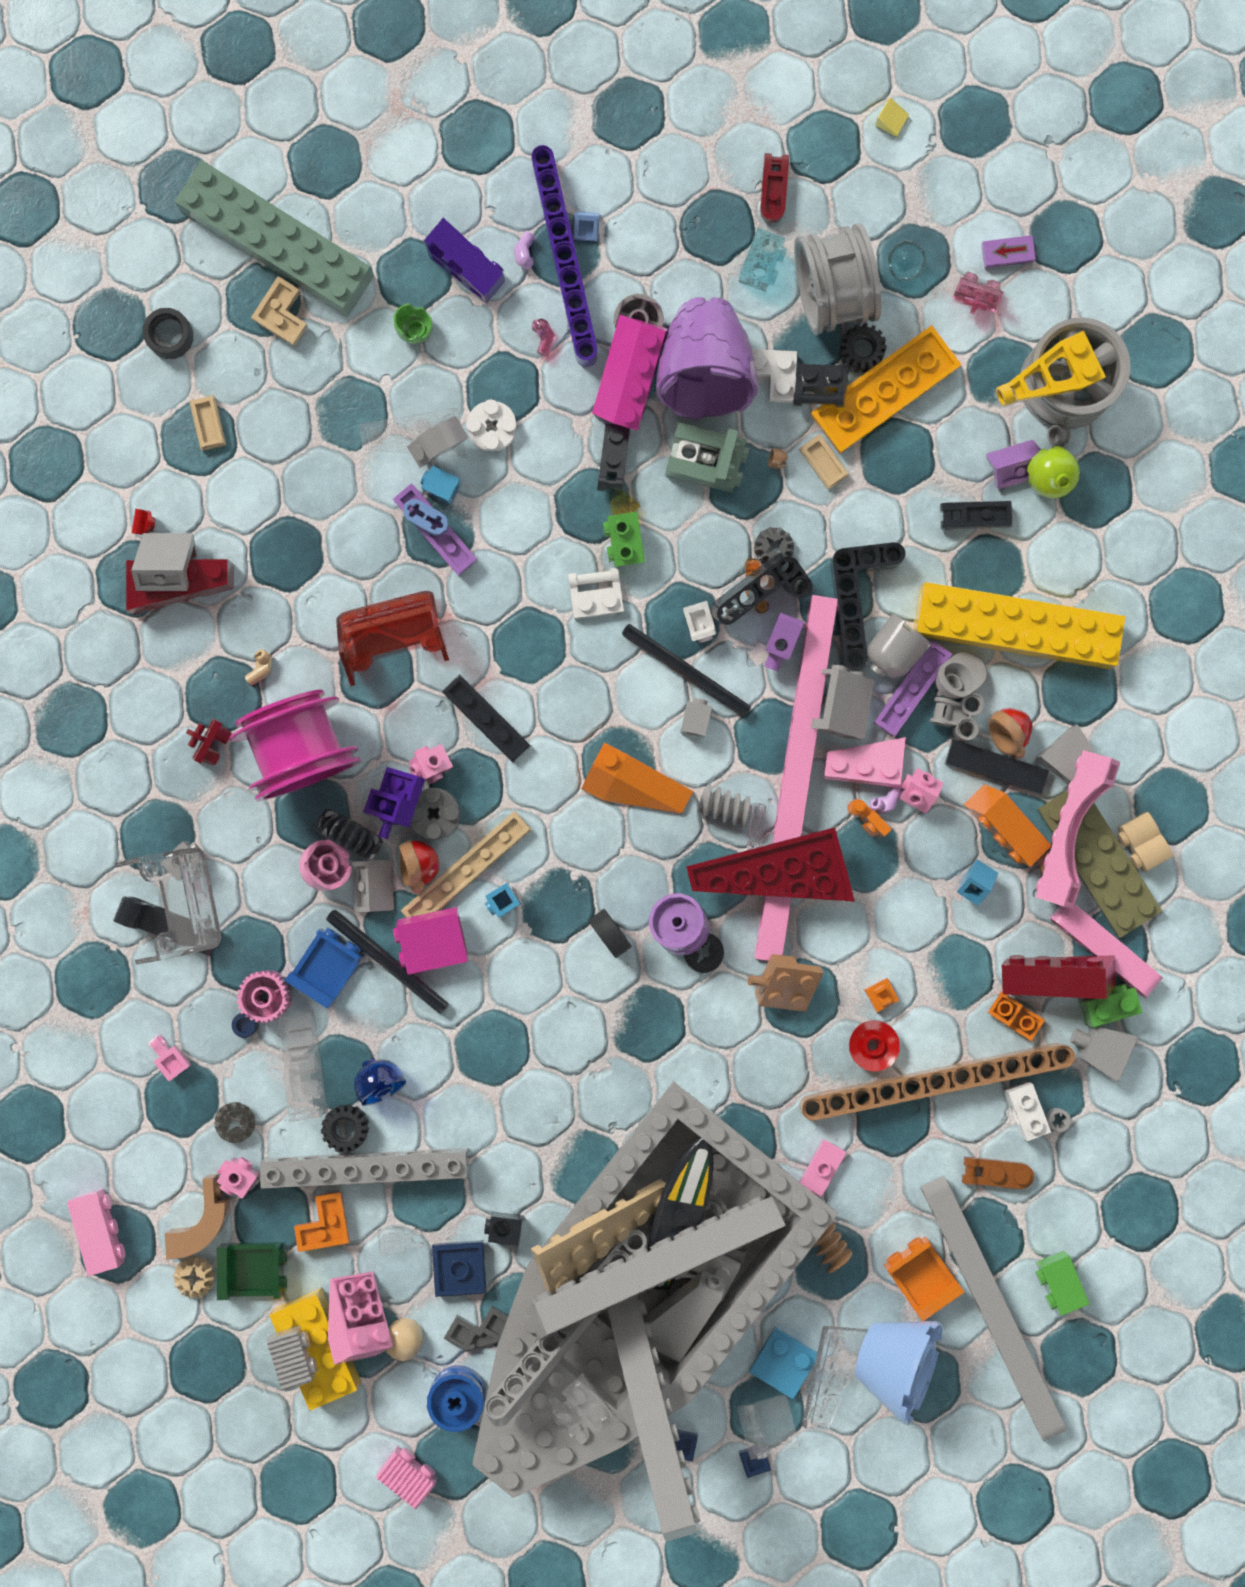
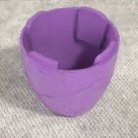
M704 297L692 298L679 307L670 324L660 354L656 394L661 402L673 410L677 416L700 420L703 417L721 416L736 411L742 412L752 403L754 397L757 396V371L754 366L753 351L748 335L734 312V308L728 301L719 297H713L710 301H705Z

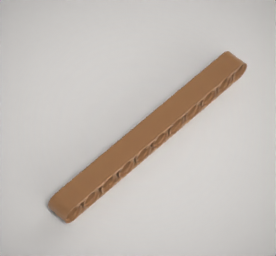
M1062 1043L1047 1044L809 1094L801 1099L799 1109L803 1116L811 1121L1067 1068L1074 1063L1075 1053L1071 1047ZM1064 1049L1066 1052L1065 1059L1058 1062L1056 1060V1052ZM1039 1054L1041 1062L1038 1066L1033 1067L1031 1065V1058L1033 1055ZM1014 1059L1016 1061L1015 1070L1007 1072L1006 1063ZM989 1064L992 1068L991 1074L988 1077H982L981 1068ZM960 1070H965L967 1073L966 1079L958 1083L956 1081V1073ZM935 1075H940L942 1077L941 1085L933 1088L930 1082L931 1078ZM915 1080L917 1082V1089L912 1093H907L905 1089L908 1081ZM886 1085H890L893 1090L892 1095L888 1098H882L880 1095L881 1089ZM859 1091H866L868 1094V1098L864 1103H857L855 1100V1096ZM835 1096H841L843 1098L842 1106L837 1109L832 1108L830 1105L831 1099ZM810 1101L818 1103V1109L813 1114L806 1113L805 1111L806 1104Z

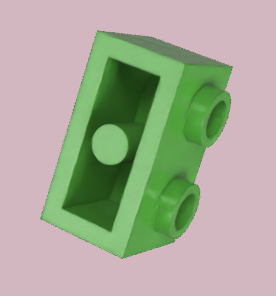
M638 512L607 516V521L603 522L605 537L610 536L611 547H607L609 562L614 561L615 567L645 562Z
M1126 984L1116 985L1107 999L1085 998L1079 1000L1085 1024L1091 1027L1143 1013L1136 989L1128 987Z
M1065 1251L1035 1262L1038 1267L1035 1274L1040 1285H1045L1048 1294L1045 1295V1298L1051 1310L1055 1309L1062 1316L1089 1305L1073 1262Z

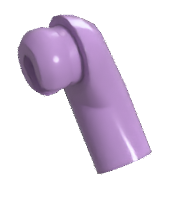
M525 231L514 247L516 263L525 270L531 268L534 263L528 249L536 237L529 231Z
M890 787L887 796L871 800L870 808L877 814L894 810L903 789L901 787Z

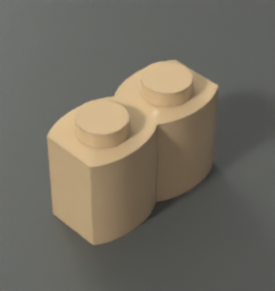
M1144 812L1117 827L1120 832L1117 834L1118 839L1124 847H1129L1132 853L1130 856L1131 862L1137 869L1141 868L1142 871H1148L1173 857L1169 845L1161 835L1158 826L1149 812Z

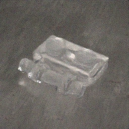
M584 1373L562 1389L563 1395L567 1398L565 1402L561 1403L556 1395L548 1401L549 1405L553 1408L552 1413L557 1419L560 1418L568 1428V1434L572 1438L575 1437L580 1445L589 1439L584 1432L587 1427L596 1435L616 1419L615 1413ZM574 1408L582 1419L576 1422L569 1411Z

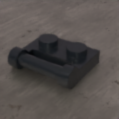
M798 364L793 405L822 404L836 405V408H844L849 375L848 365ZM804 392H837V394H804Z

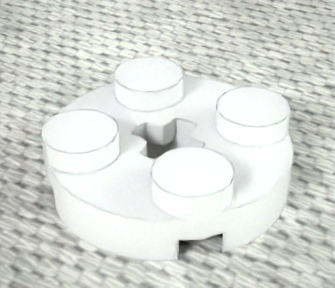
M490 399L474 407L466 422L470 440L482 451H502L511 445L516 436L517 425L513 412L508 406ZM496 421L498 430L496 432L493 430L487 432L486 423Z

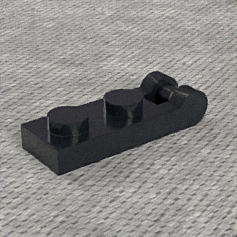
M605 423L597 491L605 492V489L615 490V493L622 494L630 428ZM607 475L617 476L616 480L607 479Z
M1012 501L947 502L940 504V512L943 513V521H940L941 530L1010 528L1012 526ZM953 512H960V520H953Z

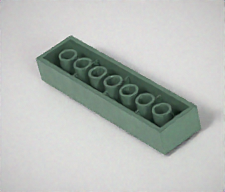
M203 160L200 161L174 201L183 214L346 317L349 316L374 278L371 266Z

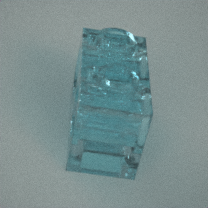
M757 227L738 282L764 292L767 291L769 284L774 286L779 271L775 270L777 262H783L788 249L784 247L786 238ZM769 245L775 251L773 253H766L762 248ZM761 268L766 272V275L757 276L753 271Z

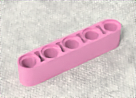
M1074 905L1073 909L1060 906L1051 916L1050 920L1092 956L1115 955V975L1130 987L1135 988L1136 992L1144 998H1147L1163 979L1160 974L1077 905Z

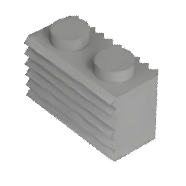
M297 1326L270 1335L267 1339V1344L281 1390L284 1391L312 1382L316 1376L315 1373L318 1372L315 1358L310 1357L307 1347H310L307 1332H302L301 1326Z

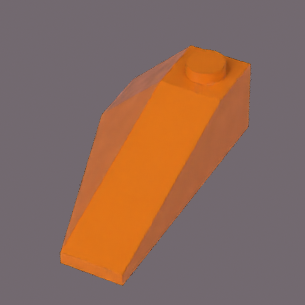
M605 742L581 788L603 801L681 814L693 793L691 789Z

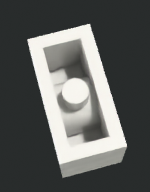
M1023 1081L1002 1089L1021 1138L1030 1141L1051 1133L1032 1083Z

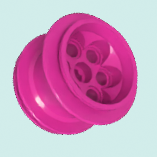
M322 689L308 691L264 706L235 722L237 727L243 728L233 733L229 737V741L239 742L248 740L262 779L251 784L248 788L249 791H258V795L254 797L256 802L302 789L361 763L360 757L354 758L353 756L359 750L357 746L340 748L326 710L339 702L340 699L338 697L322 698L325 695Z

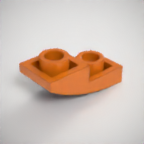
M1002 991L987 1012L1029 1041L1033 1040L1045 1021L1010 996L1004 995Z

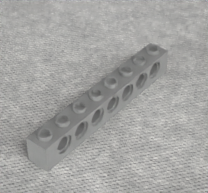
M468 1148L265 1158L260 1162L261 1188L467 1178L469 1175Z

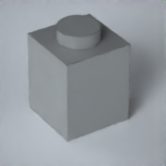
M693 698L692 702L687 701L680 733L705 738L712 706L707 705L708 701Z

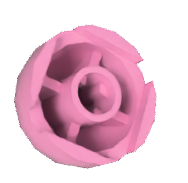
M329 839L312 843L302 852L299 860V872L302 879L308 886L318 891H330L341 887L349 879L352 871V865L349 866L348 858H350L349 853L345 848Z

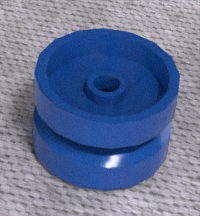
M453 1365L444 1368L436 1375L427 1395V1410L431 1420L438 1427L449 1432H460L469 1429L478 1421L483 1411L486 1397L483 1379L475 1370L464 1365Z

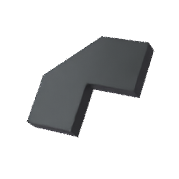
M492 1305L480 1327L457 1314L444 1339L465 1352L489 1344H497L502 1335L508 1314Z

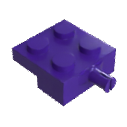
M386 767L379 790L371 788L363 811L378 817L383 822L379 837L389 839L388 837L393 825L410 826L425 778Z

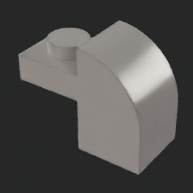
M454 416L416 437V440L410 443L407 448L419 468H422L441 454L454 449L469 437L457 417Z

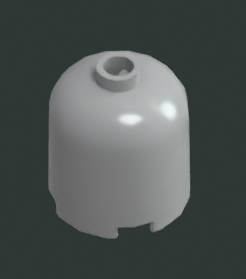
M895 614L891 615L867 647L868 659L873 664L870 668L880 677H883L884 674L891 678L904 676L931 646L930 642L917 630L914 629L911 633L904 625L906 622Z

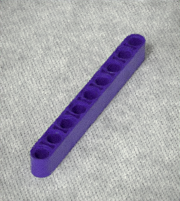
M539 145L534 148L531 154L533 172L575 358L581 366L590 367L598 359L597 344L552 149L546 145ZM540 158H547L549 160L546 164H539L537 162ZM547 181H551L555 184L551 188H545L542 186ZM552 205L560 207L557 212H550L548 210ZM557 229H563L565 234L555 236L553 232ZM562 253H568L571 255V257L568 260H561L558 258V256ZM574 277L576 282L568 285L564 282V279ZM574 300L582 303L581 307L577 309L571 308L569 304ZM579 324L587 327V330L583 333H578L574 329ZM588 348L593 351V354L589 357H583L580 355V351Z

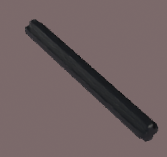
M628 624L622 631V635L741 717H745L750 711L751 706L633 625Z
M332 910L328 914L326 920L437 1013L441 1014L446 1010L449 1005L447 1001L417 976L407 974L406 967H401L400 962L337 910Z

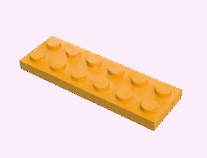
M931 325L847 386L844 408H836V405H820L810 415L840 455L955 372L962 364L933 325Z

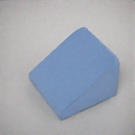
M575 211L573 240L598 242L600 213Z

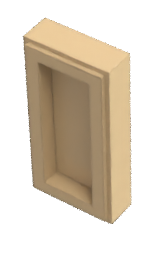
M212 395L189 401L200 449L205 451L226 446L215 396Z
M821 434L799 449L827 490L849 476V473Z

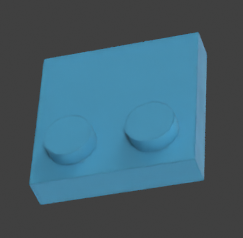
M774 1326L749 1368V1373L791 1399H794L818 1359L819 1353Z

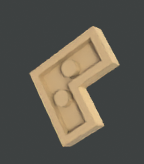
M278 276L251 319L294 347L308 327L307 323L288 312L301 293L300 290Z

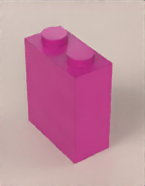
M457 907L397 920L396 928H393V934L396 944H401L402 952H399L401 967H406L407 974L468 962V951Z

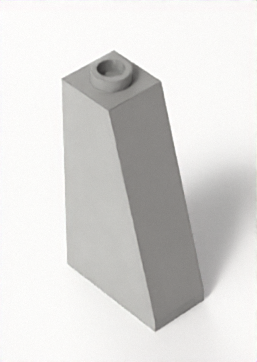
M702 1270L647 1313L643 1320L644 1323H650L653 1338L649 1339L650 1347H656L657 1351L681 1362L721 1301L726 1282Z

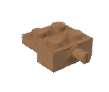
M771 954L762 977L749 975L748 985L757 986L755 996L759 1006L806 1012L821 980L823 971L820 966L798 964L796 958L792 956Z

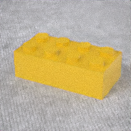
M322 1287L275 1307L269 1316L276 1333L301 1326L302 1332L306 1331L309 1336L310 1347H307L310 1357H314L316 1360L318 1372L315 1373L316 1376L312 1382L299 1385L309 1411L357 1391L361 1380L353 1361L334 1365L328 1341L329 1304Z

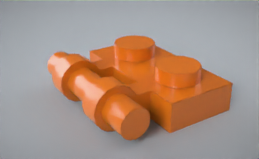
M856 799L847 805L849 814L858 815L861 818L860 820L864 823L862 828L871 837H884L892 830L863 800Z

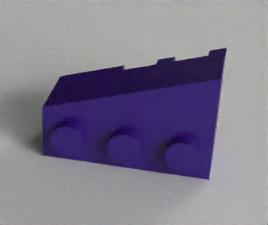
M444 217L424 239L429 258L485 304L488 303L505 282L503 268L493 260L491 262L477 246L469 242Z

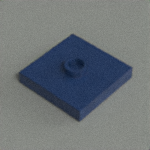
M484 1240L432 1244L435 1297L487 1293Z

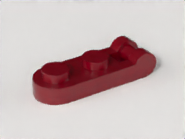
M764 153L760 215L767 223H777L784 216L789 155L782 154L781 157L772 156V153ZM771 167H780V171H771Z

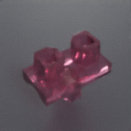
M966 272L964 277H961L953 299L971 306L969 314L972 315L975 314L977 308L995 312L1004 291L1000 290L1001 283L995 280H988L986 285L977 283L978 276L976 274Z

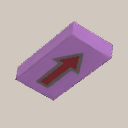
M1032 235L983 241L981 244L984 268L1033 263L1036 260Z

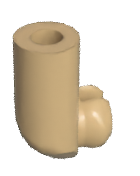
M263 649L258 650L254 655L256 658V668L244 676L251 687L267 677L271 672L272 657L269 652Z

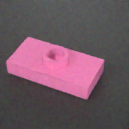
M823 1138L799 1182L822 1197L843 1160L846 1151Z

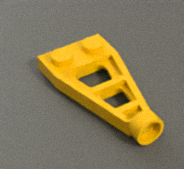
M1082 331L1060 341L1010 382L997 387L996 395L1000 404L1005 407L1015 402L1080 391L1102 381L1106 376L1085 332ZM1058 358H1065L1072 373V378L1054 381L1048 370L1050 364ZM1035 372H1040L1046 386L1033 391L1029 390L1025 379Z

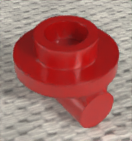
M135 508L131 533L143 535V533H149V531L153 532L155 517H152L151 511Z

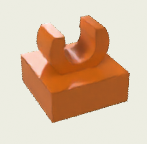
M884 978L864 989L875 1012H879L899 1001L888 978Z

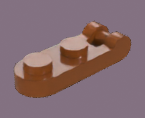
M964 1156L963 1165H966L965 1174H962V1183L1026 1189L1033 1183L1034 1172L1025 1163ZM976 1167H982L981 1176L975 1175Z

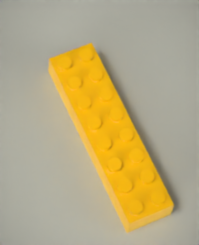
M924 582L919 590L913 631L914 629L917 630L923 637L928 639L1112 669L1118 666L1126 616Z

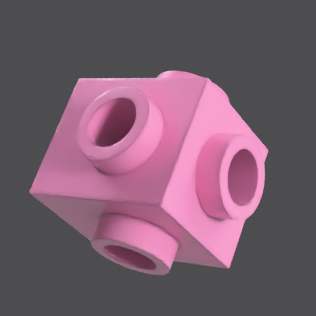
M442 744L431 749L428 746L418 749L414 752L415 756L409 761L411 774L425 778L424 782L428 781L429 784L443 778L442 774L453 767Z
M917 768L912 776L907 774L902 781L900 787L903 791L900 799L926 814L938 798L943 782Z
M234 1157L230 1162L225 1160L217 1173L221 1176L217 1182L221 1184L220 1189L231 1196L236 1194L243 1199L260 1173L252 1168L253 1164L243 1157L239 1159ZM234 1173L239 1176V1179L234 1176Z

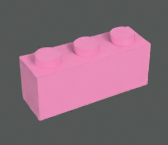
M104 1188L67 1201L87 1275L91 1276L111 1270L123 1264L126 1256L125 1249L122 1243L119 1244L117 1237L119 1231L118 1224L115 1219H112L110 1212L111 1200L109 1195L105 1194Z

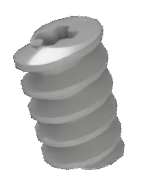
M707 784L702 792L697 812L701 807L703 808L704 816L713 811L714 819L723 814V822H727L731 816L733 825L742 820V827L745 828L752 805L750 796H746L741 801L740 793H736L732 799L730 790H727L722 796L721 787H717L712 792L711 784Z

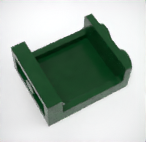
M283 1242L222 1243L216 1248L217 1300H228L230 1297L273 1296L274 1299H279L283 1295V1291L287 1290V1276H283V1265L287 1264V1250H283Z

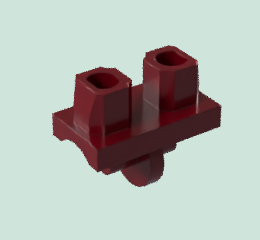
M213 718L204 736L202 733L206 726L201 723L198 724L195 731L187 729L185 732L192 736L188 746L195 748L198 740L201 741L192 757L194 761L200 764L203 761L207 764L216 765L221 753L209 747L214 739L226 745L229 737L232 735L229 730L222 726L220 721Z

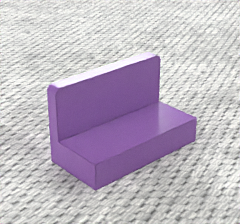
M1034 440L986 454L987 460L993 467L994 483L998 490L1029 480V474L1027 473L1028 465L1031 459L1041 450Z

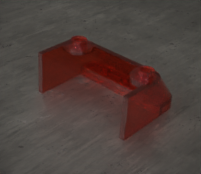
M420 591L348 610L336 618L338 651L350 686L355 685L354 672L367 670L373 663L374 655L421 643L422 649L429 652L441 650L444 661H449L443 626L434 594L431 591Z

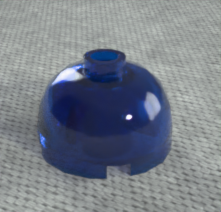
M371 1058L361 1064L362 1068L354 1078V1091L362 1106L383 1101L382 1096L390 1092L391 1097L406 1085L404 1074L398 1065L386 1059L376 1060Z

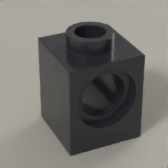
M492 1212L491 1219L486 1218L484 1234L489 1235L488 1242L519 1246L523 1215ZM498 1223L508 1224L510 1231L506 1234L499 1233L496 1229Z

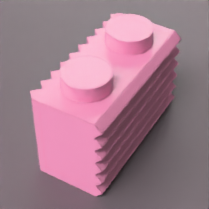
M397 1446L378 1470L376 1478L410 1506L417 1509L436 1485V1472L429 1465L423 1464L422 1466L415 1460V1455L409 1449H401Z

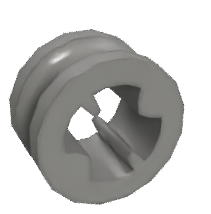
M1053 1108L1046 1114V1120L1050 1129L1056 1132H1063L1069 1128L1071 1118L1066 1111L1060 1108ZM1055 1114L1064 1116L1061 1120V1126L1053 1125L1052 1122L1055 1120Z

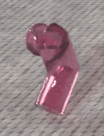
M543 318L535 319L531 327L541 338L537 353L548 357L555 334L547 320Z

